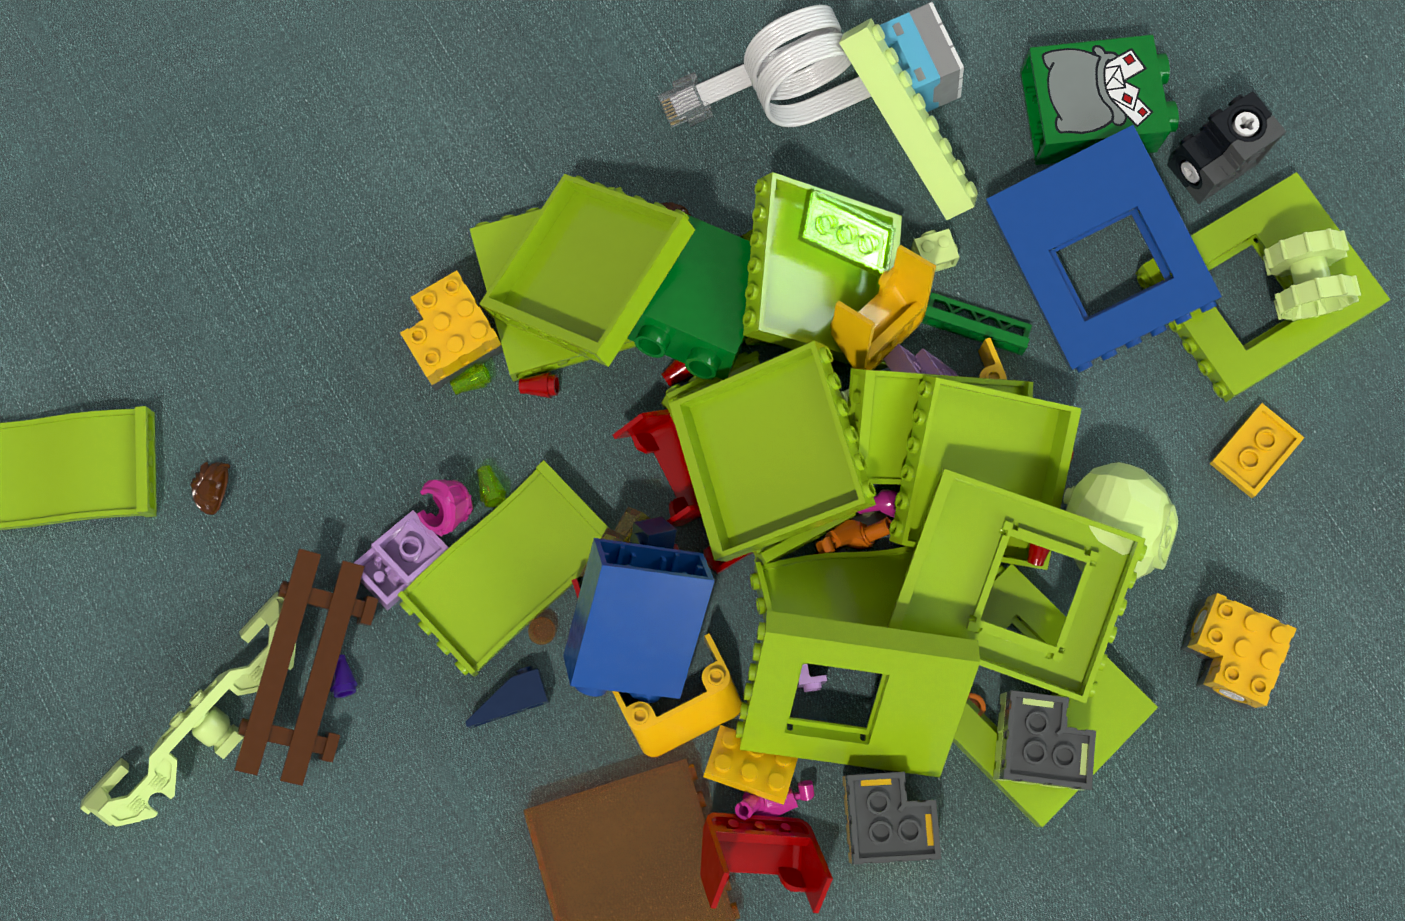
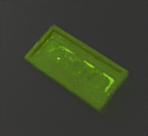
M814 188L807 190L798 240L878 277H881L885 271L889 272L896 228Z

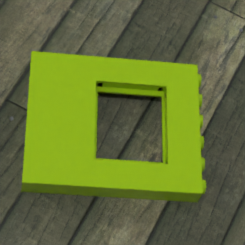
M1296 172L1191 235V238L1208 271L1251 245L1264 261V249L1270 248L1278 243L1279 240H1285L1304 232L1308 233L1328 228L1340 230ZM1349 242V250L1346 251L1348 257L1342 258L1329 266L1331 276L1343 274L1348 276L1356 275L1361 292V296H1358L1359 302H1355L1343 308V310H1337L1319 317L1295 321L1284 320L1245 345L1241 344L1216 307L1203 313L1198 309L1190 313L1191 319L1179 325L1175 321L1168 324L1173 332H1177L1182 339L1184 349L1196 359L1200 372L1210 379L1217 396L1228 402L1391 300ZM1154 258L1143 264L1135 273L1137 281L1143 289L1165 280ZM1274 275L1284 290L1294 285L1292 275L1284 277Z
M943 468L886 628L978 640L980 666L1086 703L1088 697L1092 698L1096 692L1098 682L1095 681L1098 670L1102 671L1105 667L1108 656L1105 654L1108 642L1113 643L1116 637L1117 627L1114 625L1118 615L1122 616L1126 609L1127 600L1124 597L1127 589H1132L1137 578V572H1134L1138 561L1141 562L1146 554L1147 545L1144 544L1145 538ZM1089 525L1133 540L1134 543L1130 553L1122 555L1099 542L1089 528ZM1010 536L1086 562L1056 647L980 620Z
M1010 564L1006 569L1002 565L999 567L980 620L1005 629L1013 624L1023 635L1056 647L1066 616L1013 564ZM1108 657L1104 669L1097 672L1095 681L1098 682L1094 696L1092 698L1088 697L1086 703L1069 698V706L1066 713L1068 717L1067 727L1077 728V730L1087 729L1096 731L1093 775L1158 708ZM1055 692L1051 694L1052 696L1066 697ZM968 699L953 743L1036 827H1044L1078 790L1040 786V784L1031 785L993 780L996 768L995 751L996 741H998V727L984 713L980 717L978 715L980 709Z
M773 611L766 612L765 621L759 622L757 629V640H760V643H754L752 660L756 662L750 663L748 680L751 683L746 682L744 700H747V702H742L740 708V719H743V721H737L736 738H740V750L940 778L980 664L978 640ZM803 663L882 674L867 728L790 717ZM787 724H792L791 731L787 729ZM860 734H865V741L860 739Z

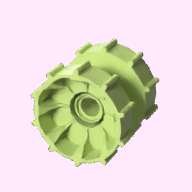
M1328 228L1326 230L1304 232L1285 240H1279L1278 243L1270 248L1264 249L1265 256H1263L1267 275L1281 277L1292 275L1294 283L1290 288L1275 294L1276 300H1274L1278 320L1295 321L1319 317L1337 310H1343V308L1359 302L1358 296H1361L1356 275L1339 274L1331 276L1329 270L1331 264L1348 257L1346 251L1349 250L1344 230L1337 231Z

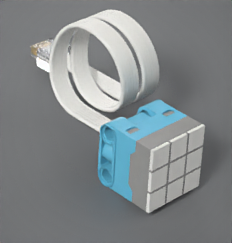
M933 2L880 25L885 34L884 40L886 44L897 53L899 66L902 71L906 70L912 79L911 86L916 94L920 93L923 97L927 112L961 97L964 66ZM813 5L786 14L760 30L746 49L744 64L700 84L695 72L671 82L673 89L658 95V99L671 128L688 121L691 127L713 117L709 104L753 85L764 112L772 123L782 127H796L815 122L871 97L861 78L857 77L798 103L789 105L770 103V100L791 99L817 89L839 76L851 65L850 60L839 44L843 34L833 9L828 5ZM808 33V34H806L805 36L799 38L798 40H796V41H794V42H792V43H790V44H787V45H785V46H783V47H781V48H778L780 45L784 44L785 42H787V41H789V40H791V39H793V38H795V37H798V36H800V35H802V34Z

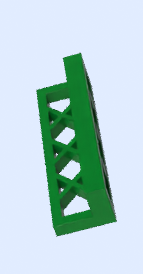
M931 293L926 313L921 322L981 343L985 339L991 338L994 347L1021 356L1028 347L1030 340L1028 337L1032 327L1031 324L936 293ZM934 301L945 304L948 312L934 308ZM961 311L969 312L973 320L956 314ZM987 319L994 320L998 328L981 322ZM1016 327L1024 330L1023 336L1006 330Z

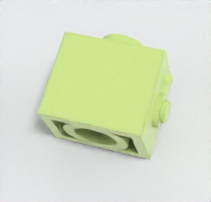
M949 229L939 232L931 230L923 233L921 237L913 241L912 252L936 265L935 272L954 267L959 260L958 247L954 243Z

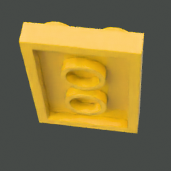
M1261 403L1209 464L1252 499L1305 437Z
M720 725L703 777L784 805L798 758L740 750V738H736V730Z

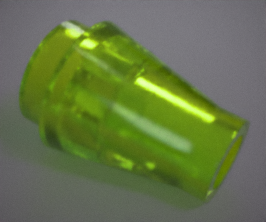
M474 363L455 379L450 380V385L454 393L458 395L463 392L485 388L488 383L492 382V379L484 363L478 365Z
M486 465L477 469L480 501L484 502L486 507L500 505L506 500V491L494 473L492 466Z

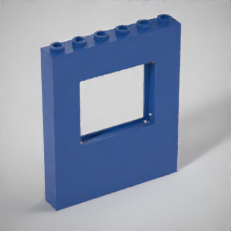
M1134 125L986 199V205L1070 371L1077 369L1078 373L1092 367L1091 361L1099 357L1104 361L1117 355L1116 349L1126 345L1127 349L1136 346L1142 342L1140 337L1149 333L1154 337L1166 331L1165 325L1173 321L1179 325L1191 319L1190 313L1198 309L1202 313L1216 307L1215 301L1222 297ZM1132 215L1165 280L1088 317L1056 252Z

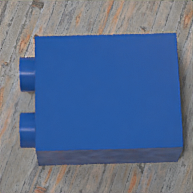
M594 538L563 655L570 686H574L585 695L595 697L605 695L608 690L626 692L633 698L647 703L657 702L661 697L680 699L715 582L704 554Z

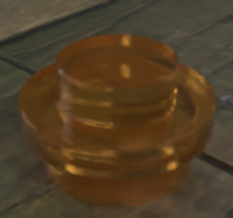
M539 617L530 623L528 634L534 643L546 645L554 639L556 628L550 619Z

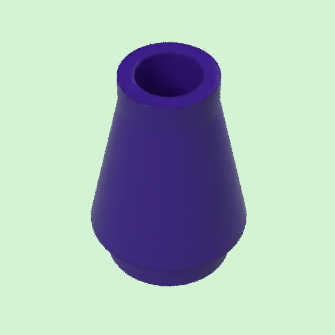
M343 654L339 655L330 687V692H333L335 698L353 695L356 693V686L358 684Z

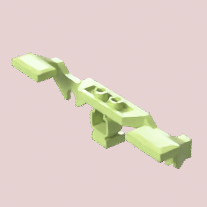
M278 591L239 631L240 637L249 643L267 624L269 626L268 645L248 666L233 668L223 672L204 691L200 689L193 695L189 701L191 705L184 713L179 711L169 722L171 727L159 738L149 755L148 774L128 795L112 799L109 795V792L129 772V763L120 758L81 800V810L87 814L92 812L109 826L114 825L116 827L154 818L158 812L149 805L148 800L152 794L157 792L165 794L170 799L175 796L177 758L170 752L190 730H192V735L208 747L214 745L215 753L222 759L243 739V736L237 734L238 727L234 724L230 725L229 717L213 705L228 689L237 696L257 692L284 598L278 597ZM296 644L289 664V670L294 667Z

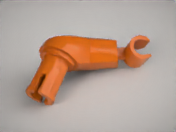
M886 517L869 526L860 521L847 520L829 531L823 540L816 542L818 553H833L835 551L834 548L844 545L855 549L872 547L875 540L890 534L891 520Z

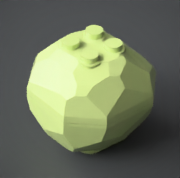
M1110 463L1092 469L1076 486L1066 489L1063 501L1064 504H1068L1066 507L1067 512L1145 538L1144 544L1147 545V550L1141 562L1138 561L1134 570V572H1137L1136 580L1151 573L1155 568L1161 570L1165 568L1176 536L1178 517L1175 506L1172 504L1165 488L1146 471L1130 464ZM1089 525V528L1099 542L1122 555L1130 553L1134 543L1133 540ZM1074 558L1078 568L1083 572L1086 562Z

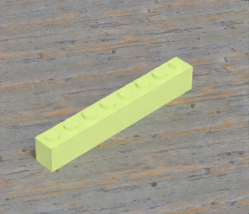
M872 18L845 32L839 44L946 220L951 219L975 206L978 195L974 183L972 181L968 182L965 177V169L961 161L955 160L952 155V147L947 138H942L936 119L927 113L923 97L920 93H915L911 86L912 79L906 70L902 71L899 66L897 53L886 44L882 28L879 24L875 25Z

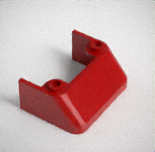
M668 409L641 413L612 434L614 439L632 437L637 450L645 454L654 453L677 497L669 504L671 518L667 522L673 527H677L701 517L676 426Z
M710 813L705 820L702 836L700 877L710 908H717L723 889L728 883L729 873L734 872L778 875L780 882L787 890L791 892H805L813 913H819L833 877L812 827L806 821L799 818L752 815L744 820L739 818L737 814Z

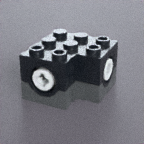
M1254 91L1244 97L1242 94L1238 95L1228 104L1229 107L1224 111L1221 108L1217 109L1207 118L1209 121L1199 129L1201 132L1195 136L1192 133L1187 135L1179 142L1180 146L1171 153L1173 158L1167 166L1198 204H1201L1258 165L1287 132L1278 120L1271 116L1272 113Z

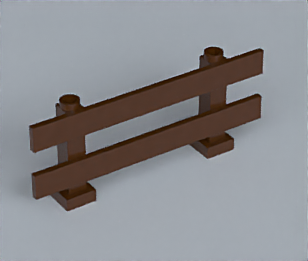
M298 549L290 580H282L279 588L278 597L284 598L250 717L249 719L242 718L237 734L244 737L234 771L257 776L267 742L289 747L280 781L303 786L312 752L319 753L318 759L333 763L340 735L326 731L323 737L317 735L350 616L357 617L356 624L371 626L378 598L365 596L363 601L356 599L365 566L342 561L333 593L313 588L312 585L321 554ZM306 605L326 609L328 612L293 730L272 725Z

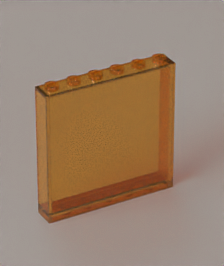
M683 759L523 810L554 921H735L740 919L736 901L730 903L727 892L732 890L729 880L715 909L710 908L700 877L703 826L706 820L701 808L707 806L702 790L696 792L693 783L694 780L698 779L693 763L688 764L687 760Z

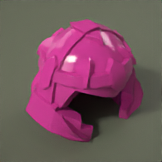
M429 480L420 491L422 495L427 493L433 494V499L439 508V513L437 516H434L432 513L426 514L424 510H421L417 515L429 530H432L441 537L452 532L461 522H466L473 510L472 495L469 494L463 483L457 480Z

